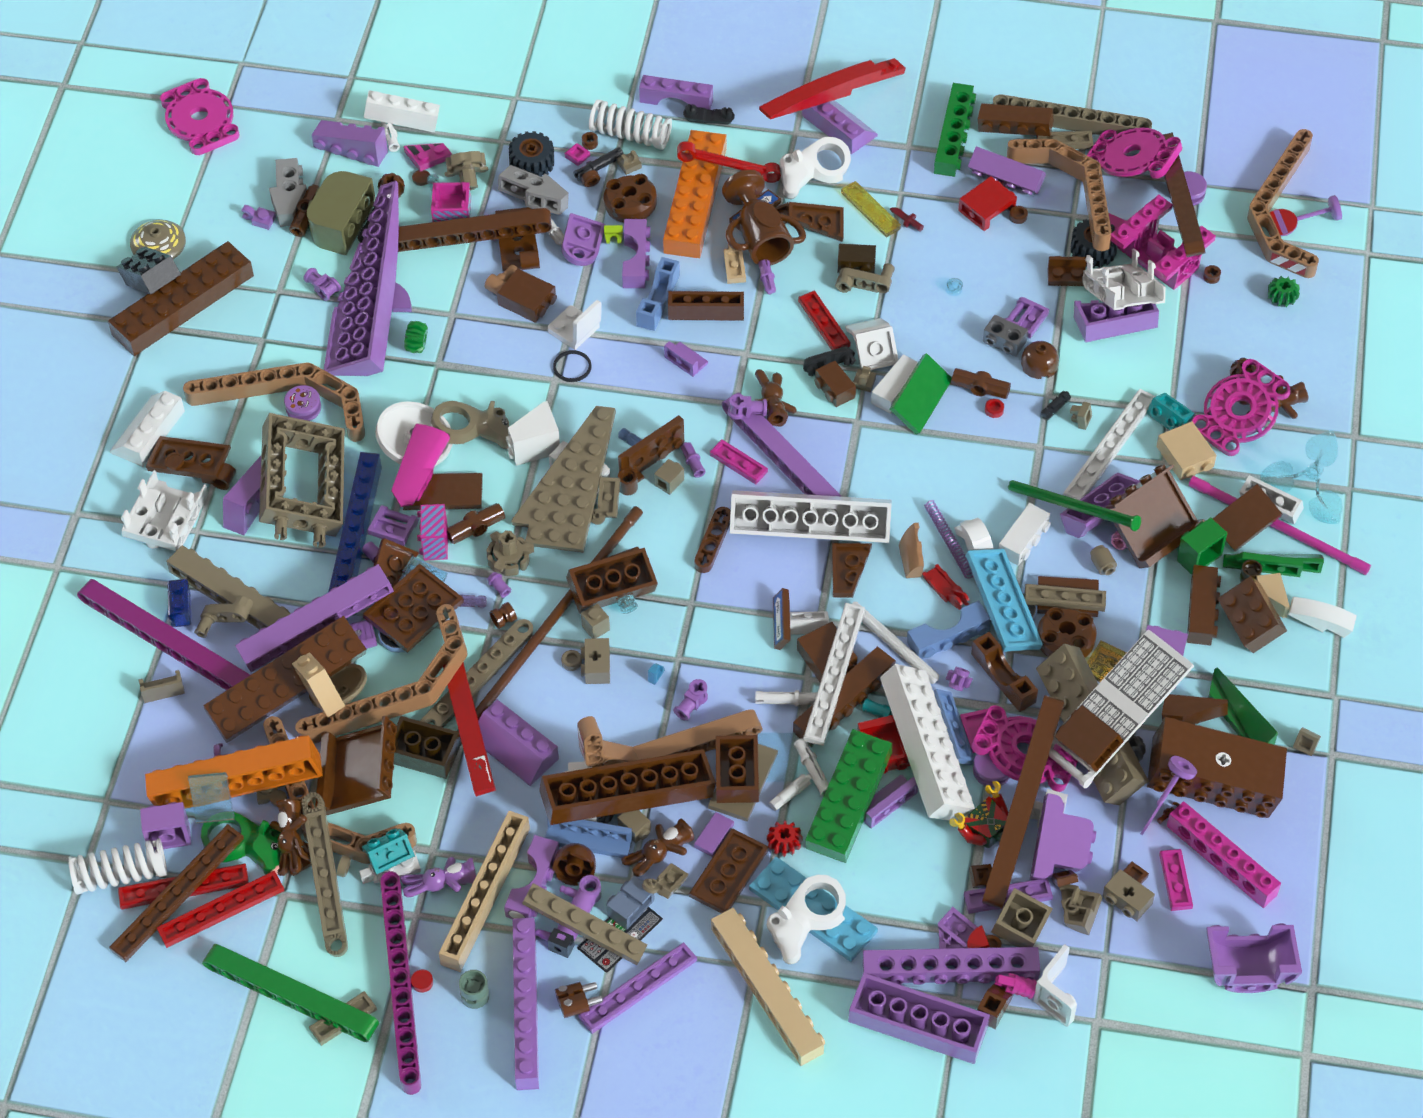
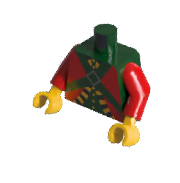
M992 781L995 787L994 791L990 785L985 787V791L993 795L992 798L988 796L966 817L962 813L954 814L958 822L954 818L949 821L952 827H958L959 833L969 844L983 845L986 848H990L997 841L1000 843L1009 812L1002 794L998 793L1001 785L997 781Z

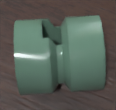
M479 970L464 972L459 979V989L463 1004L471 1009L483 1007L489 1000L488 982L485 974Z

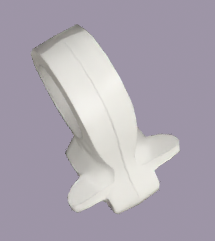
M823 137L803 151L797 149L793 153L785 154L779 162L783 183V196L786 199L796 198L799 190L812 178L826 183L842 181L843 175L847 172L851 162L848 146L838 138ZM822 150L835 152L841 160V167L837 170L823 168L817 160V153Z
M819 874L808 877L798 887L785 907L782 905L777 912L768 917L767 928L771 932L775 944L780 949L785 963L790 965L800 960L801 947L810 930L832 929L845 920L843 912L846 905V894L836 879L828 875ZM816 889L829 891L836 899L837 908L830 914L817 915L807 908L805 903L806 895Z

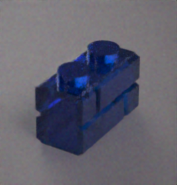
M188 580L168 581V617L171 626L182 627L192 625L191 590Z

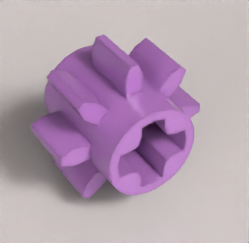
M957 666L954 670H949L946 676V680L950 681L948 686L958 691H963L964 687L969 688L973 678L968 677L970 674L968 670Z

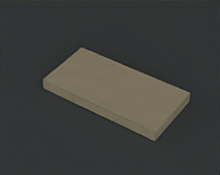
M758 744L759 795L778 755V750ZM715 789L713 797L708 804V809L748 822L756 802L717 803Z

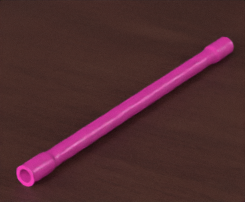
M1193 476L1188 486L1203 494H1208L1227 505L1237 500L1232 495L1196 476ZM1279 519L1269 525L1364 575H1367L1371 568V564L1357 557H1352Z

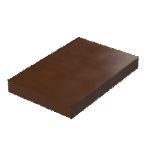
M1256 484L1212 519L1227 532L1226 542L1236 552L1283 514L1261 487Z
M1038 576V585L1099 590V580ZM1037 606V613L1047 614V611L1052 607ZM1075 609L1088 613L1092 617H1098L1099 611Z

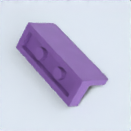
M899 775L878 791L873 797L864 822L872 829L918 793L915 778L912 777L910 780H907L903 775Z

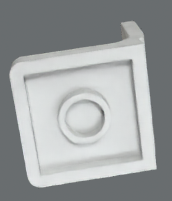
M596 300L584 312L572 305L568 306L548 325V333L576 350L600 327L601 302Z
M878 318L845 326L846 331L854 336L861 370L863 366L871 367V370L896 364L898 354L893 328L887 321Z
M1064 944L1046 966L1042 977L1037 981L1033 1002L1068 1027L1074 1021L1077 1008L1076 1000L1071 994L1064 993L1053 984L1067 963L1069 947Z

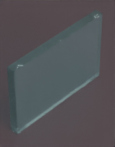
M758 733L760 745L778 750L777 757L766 782L794 781L797 778L796 748L794 747L795 733Z
M226 772L188 776L196 823L234 820L235 815L233 813Z

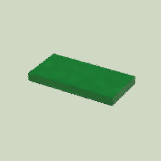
M927 353L922 355L889 410L916 435L919 434L951 383L952 377Z

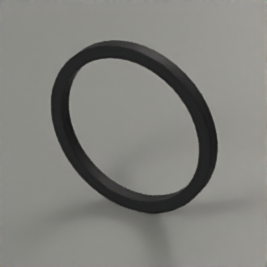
M569 350L559 354L553 363V370L556 376L566 382L583 380L589 375L592 368L590 358L585 353L577 350ZM577 354L588 361L589 367L586 373L580 377L566 378L558 373L556 369L557 362L563 356Z

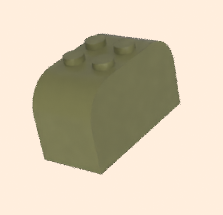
M338 171L327 176L322 185L317 188L316 195L313 200H310L307 209L312 240L317 247L347 255L374 208L373 204L376 198L372 178L347 171Z

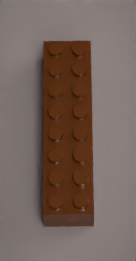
M229 241L225 242L180 272L181 275L154 293L147 294L109 319L108 324L111 335L133 356H136L252 278L254 274L251 261Z
M342 616L203 705L204 710L225 742L228 743L308 692L292 665L300 656L310 652L326 670L328 676L331 677L365 655L367 649L345 616Z
M702 749L544 775L541 777L539 792L549 823L554 825L712 798L716 781L705 751Z

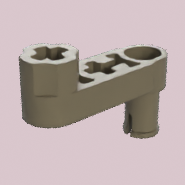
M889 263L884 264L881 275L851 268H842L835 287L842 293L851 291L852 287L876 293H887L892 283L891 277L895 267Z
M239 595L234 604L205 605L200 615L201 620L194 633L199 637L206 638L211 625L215 622H245L253 606V601Z

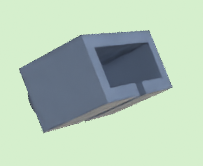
M636 876L630 881L624 882L620 889L621 893L618 892L616 896H611L606 904L607 916L626 930L654 902V894L646 892L642 887L643 881Z

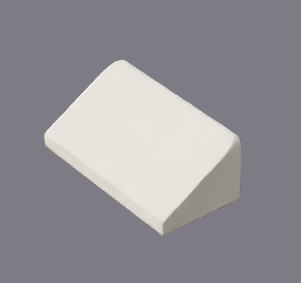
M790 612V635L807 634L828 624V612Z

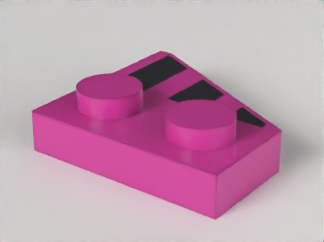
M444 143L404 146V152L420 172L445 162V158L452 155Z

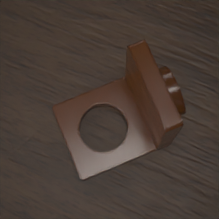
M296 838L294 840L301 859L302 868L300 872L312 866L308 843ZM289 865L290 874H291L292 876L297 875L296 873H292V872H291L290 865Z

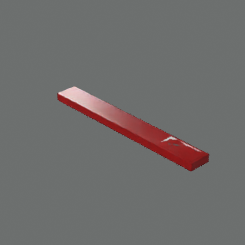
M463 662L448 683V689L473 790L477 797L496 791Z

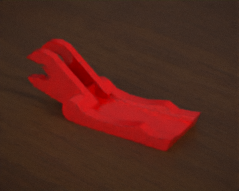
M936 564L935 568L922 573L923 578L945 602L949 601L958 610H961V605L963 604L965 606L969 605L967 601H970L967 594L963 592L960 586L954 583L939 564Z

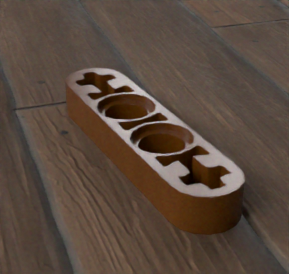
M719 507L714 511L695 556V569L700 573H707L712 569L727 534L731 510L727 507ZM726 515L723 517L722 523H720V517ZM714 529H719L722 531V533L719 535H714L711 533V531ZM712 544L715 546V549L709 551L706 550L704 547L706 545ZM704 556L707 557V563L701 565L700 563H703Z

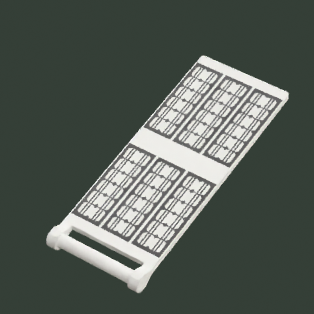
M1147 630L1077 708L1079 709L1081 705L1086 707L1116 731L1124 742L1097 772H1094L1062 746L1055 737L1049 757L1075 777L1083 788H1087L1092 783L1094 777L1191 671L1194 665L1152 631ZM1071 715L1062 725H1065V723L1071 718ZM1055 743L1087 768L1089 772L1084 775L1053 749Z

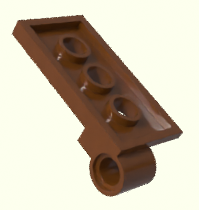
M524 207V208L497 210V211H495V214L506 213V212H514V211H522V210H529V209H532V208ZM535 234L517 236L522 238L519 241L513 240L515 237L499 239L503 272L510 265H515L521 270L540 268Z
M680 415L618 456V478L621 479V494L633 495L636 493L638 483L644 479V475L641 472L660 459L666 458L669 453L683 445L685 442L684 419Z
M163 436L159 437L146 464L148 471L153 472L155 470L159 473L201 478L203 483L212 484L220 490H228L236 474V469L233 466L224 463L231 449L230 445ZM175 452L182 454L184 458L182 467L177 470L166 468L164 460L169 454ZM211 458L208 462L203 463L205 459Z

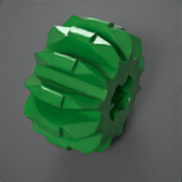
M1282 276L1279 279L1274 278L1268 285V298L1271 299L1272 303H1278V307L1284 305L1287 308L1289 304L1294 305L1300 295L1299 284H1296V279L1290 280L1289 276L1287 278Z
M421 321L409 322L404 340L406 351L411 353L423 352L428 334L426 323H421Z

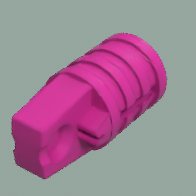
M1009 973L1008 976H996L994 984L1006 988L1005 992L1032 999L1035 994L1037 981Z

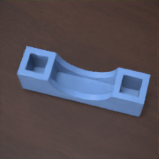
M661 257L655 270L650 294L647 299L642 298L636 311L637 327L655 331L668 303V291L674 290L679 279V261Z
M980 601L961 608L960 621L953 628L938 630L923 624L907 632V644L921 659L930 658L937 652L946 651L958 643H965L972 637L985 634L990 630L991 619Z

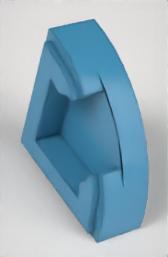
M657 663L653 664L648 670V682L655 685L664 673L665 668Z

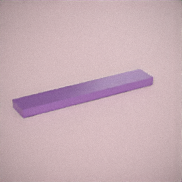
M683 942L602 998V1003L589 1007L590 1011L579 1014V1019L591 1034L595 1033L697 961V957Z

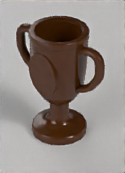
M756 170L739 171L730 176L722 187V194L728 203L744 205L740 211V217L728 225L725 235L729 246L736 251L748 250L750 258L755 264H758L761 260H765V262L769 260L770 265L777 264L791 254L794 244L804 242L806 232L798 221L790 216L779 213L768 202L757 199L765 187V180L760 172ZM784 222L793 226L799 237H792ZM739 224L745 244H738L733 237L734 228Z

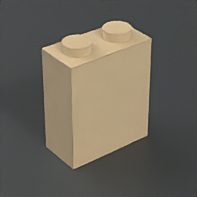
M1193 421L1158 435L1156 447L1167 463L1174 465L1172 470L1180 481L1192 478L1196 474L1209 471L1214 467L1217 455Z
M310 652L300 656L297 661L292 663L310 697L327 717L345 707L326 670Z

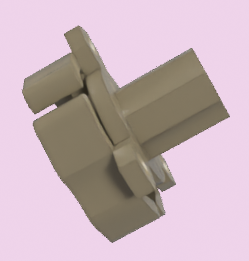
M480 151L460 152L445 158L447 167L445 176L453 177L459 175L460 182H470V190L478 188L476 172L483 173L489 170L486 166L485 154L480 153Z
M505 530L503 533L495 531L490 534L492 542H490L486 552L488 566L494 572L502 573L505 576L518 575L519 566L517 563L522 556H524V559L520 562V570L524 571L527 569L530 562L529 554L534 552L533 543H527L522 537L516 539V535L508 530ZM492 554H494L497 561L493 560Z

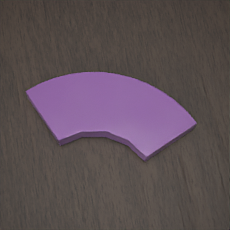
M395 282L393 312H412L409 294L400 284Z

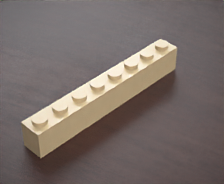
M508 811L439 951L440 964L458 972L462 971L529 833L530 826L527 816Z
M733 907L711 919V930L800 1066L824 1054L825 1040L819 1032H815L811 1018L808 1015H804L801 1003L790 994L791 990L788 983L780 979L776 965L769 962L764 947H759L754 932L748 930L745 926L746 921L741 913L738 914Z

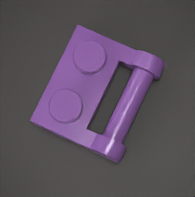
M1020 297L1016 302L1015 308L1004 319L1028 329L1027 338L1031 339L1048 316L1049 309L1025 297ZM1027 308V310L1019 319V321L1015 322L1014 320L1020 314L1022 309Z
M381 505L367 529L368 535L381 539L386 538L404 546L413 529L417 526L419 517L405 515ZM385 517H389V518H392V519H395V520H399V521L405 522V523H407V524H403V523H400V522H397V521H394V520H391V519H388V518H385Z

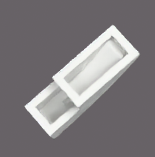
M1300 597L1292 598L1288 615L1321 632L1328 629L1343 638L1353 632L1357 615L1337 606Z

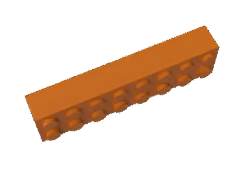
M697 130L690 131L688 141L695 145V149L725 156L727 134ZM697 159L690 162H682L663 238L664 254L692 258L701 257L722 165Z
M309 735L297 736L295 739L286 741L280 740L265 746L259 745L253 749L238 750L227 755H217L206 760H196L185 765H175L164 770H154L151 773L145 774L147 797L154 806L168 805L171 802H183L185 809L322 777L323 773L320 753Z

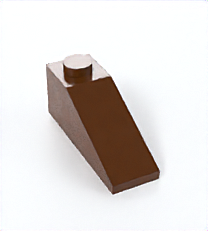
M1169 694L1164 699L1162 721L1165 717L1191 724H1198L1228 715V700Z

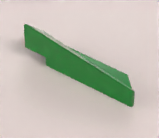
M1241 552L1238 554H1224L1223 568L1241 570L1245 561L1256 560L1262 566V573H1281V575L1300 577L1302 571L1321 573L1324 564V558L1321 554H1256Z
M1218 667L1215 668L1208 698L1228 700V715L1223 717L1238 736L1275 745L1278 732Z

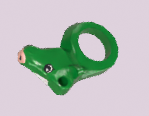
M228 810L212 814L203 823L201 840L204 848L210 843L209 835L217 825L233 823L241 829L244 840L225 858L223 863L248 856L262 868L265 875L274 870L278 875L281 851L278 848L277 839L281 832L272 829L268 821L263 820L260 826H258L241 814Z

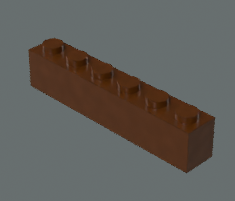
M878 646L845 675L828 732L836 729L844 717H849L858 704L862 705L869 694L876 692L882 685L880 677L896 664V660ZM813 705L793 722V733L800 739L804 738ZM807 742L810 747L814 745L813 743Z

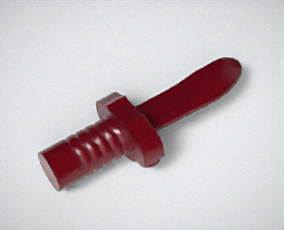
M890 208L892 213L904 220L903 226L907 228L911 225L919 232L923 230L924 225L915 220L916 215L914 213L907 215L899 208Z

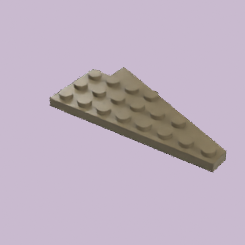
M595 406L511 521L513 526L528 527L525 539L527 543H533L534 547L584 553L599 481L615 419V408Z

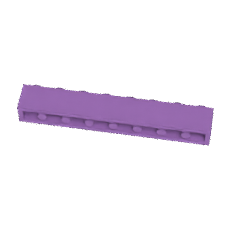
M378 564L368 568L357 577L350 578L343 585L332 588L327 594L313 599L311 603L304 607L297 608L290 615L279 618L274 624L260 629L251 637L242 639L235 646L249 671L253 672L291 650L342 616L348 618L394 592L393 588Z
M535 918L513 919L515 1082L517 1090L539 1089Z

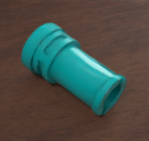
M868 698L863 703L862 711L874 714L878 718L893 715L890 706L886 704L882 705Z

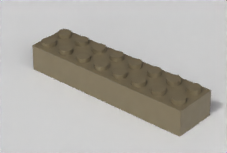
M1063 644L1036 668L1050 697L1065 701L1060 716L1063 723L1098 685L1080 648ZM1127 741L1094 777L1093 782L1104 803L1121 805L1149 780Z

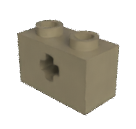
M609 638L585 639V647H581V659H585V664H581V676H585L586 684H610Z
M1121 869L1104 886L1103 897L1110 905H1115L1122 910L1125 916L1136 921L1150 908L1155 896L1152 891Z

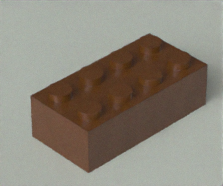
M645 547L569 569L566 576L579 614L597 603L600 607H605L655 592L658 585Z

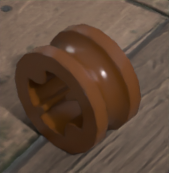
M593 132L584 133L582 136V146L587 150L597 148V134Z
M1215 265L1207 266L1204 270V281L1209 284L1219 282L1220 268Z

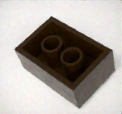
M400 716L396 725L394 765L447 779L461 746L459 732Z

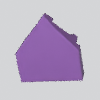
M954 907L938 923L939 949L967 948L968 938L977 928L975 924Z

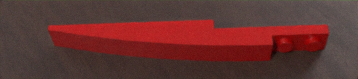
M895 58L876 64L871 60L865 61L793 89L759 106V110L771 120L850 96L852 89L905 73L906 67Z

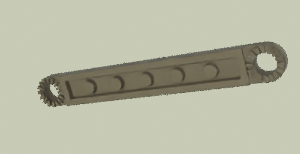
M520 619L516 621L466 672L472 697L532 637L533 624L529 620ZM521 626H526V628L529 629L525 633H521L518 631V629L521 628ZM449 691L420 721L425 723L433 722L436 726L444 727L452 720L455 713Z
M310 792L302 799L303 813L307 817L305 828L326 951L333 957H341L348 950V941L325 803L319 794ZM311 799H318V806L314 809L308 808V802ZM340 940L342 948L338 951H333L331 949L332 943Z

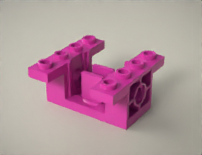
M1158 194L1112 232L1110 241L1116 244L1118 249L1131 259L1132 249H1136L1139 252L1138 264L1147 271L1148 260L1154 262L1156 266L1154 268V276L1175 290L1199 269L1202 254L1186 257L1183 243L1176 248L1174 247L1175 240L1162 230L1157 234L1160 219L1171 211L1173 207L1172 203ZM1201 225L1200 231L1204 246L1207 248L1215 241L1216 235Z

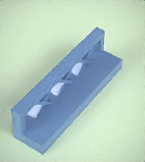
M935 689V698L941 710V715L947 727L959 763L971 765L974 763V755L952 693Z
M547 817L548 829L545 838L559 842V847L570 843H579L590 848L593 853L619 858L628 855L630 852L632 828L588 820L550 825Z

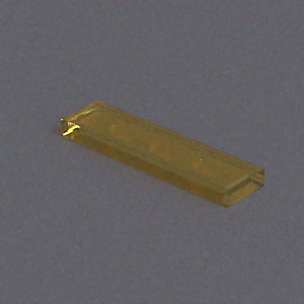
M854 181L841 189V194L886 238L901 229V224L859 183Z

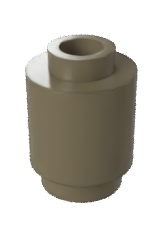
M1103 545L1093 548L1090 552L1091 560L1099 574L1111 575L1114 573L1117 563L1109 549Z

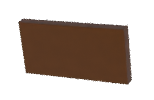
M483 473L433 474L420 500L415 501L413 505L404 506L403 510H421V505L445 504V509H482Z
M732 828L689 892V897L721 914L731 909L769 851V847Z

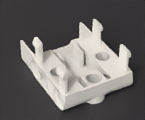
M1132 249L1131 264L1093 269V258L1090 255L1086 256L1087 270H1084L1083 285L1086 290L1113 310L1148 303H1165L1166 287L1154 278L1155 263L1148 260V273L1137 266L1139 252L1136 249Z
M154 470L147 484L144 479L141 480L137 488L140 490V495L130 513H128V510H125L121 517L124 523L121 530L122 536L144 542L147 547L152 549L162 547L177 551L184 545L209 495L207 486L204 484L201 491L196 493L170 488L166 482L158 480L157 473Z

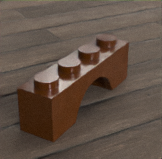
M990 632L972 641L971 655L1019 712L1036 703L1038 689L1026 675L1019 676L1013 671L1004 657L1001 645Z

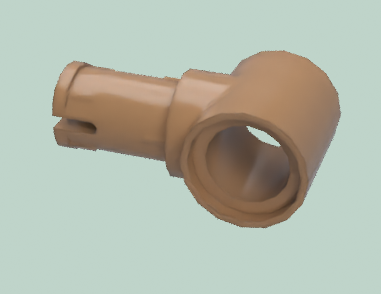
M510 265L507 270L499 273L497 276L491 274L486 279L484 287L497 295V292L517 270V267Z

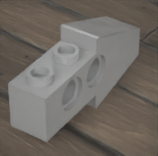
M297 158L275 160L277 187L269 188L280 227L291 225L298 210L297 204L303 199L307 191L306 184H303V178L300 179V176H303L302 165L298 164Z
M510 165L498 175V190L524 200L526 207L533 209L547 208L551 213L561 215L568 208L569 193L547 174L540 177Z

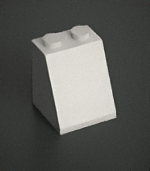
M548 401L542 402L508 427L509 436H506V441L509 448H507L509 458L514 459L516 466L547 458L560 444L559 430Z

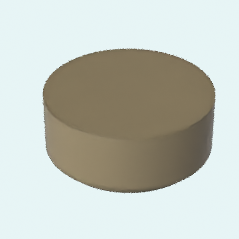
M575 650L564 652L561 657L563 668L568 671L579 669L582 664L581 654Z
M342 855L336 872L337 876L346 877L351 864L349 856Z

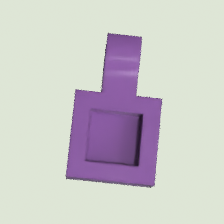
M244 205L241 210L244 212L242 218L251 220L252 225L267 230L270 229L276 218V212L260 207L255 211L251 206Z

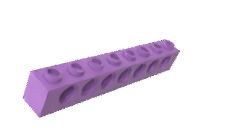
M1038 947L863 950V973L899 985L903 983L921 985L934 982L936 984H945L947 982H957L959 984L980 982L985 984L995 981L998 975L1008 976L1009 973L1038 981L1040 976ZM1018 964L1021 968H1015L1012 965ZM970 965H975V966H977L978 968H976V969H971V968L968 967V966H970ZM991 965H998L999 968H992ZM909 966V967H911L912 969H911V970H905V969H903V967ZM932 966L934 969L928 970L925 967ZM947 966H954L955 969H948ZM882 967H888V968H890V970L885 971V970H882L881 968H882Z

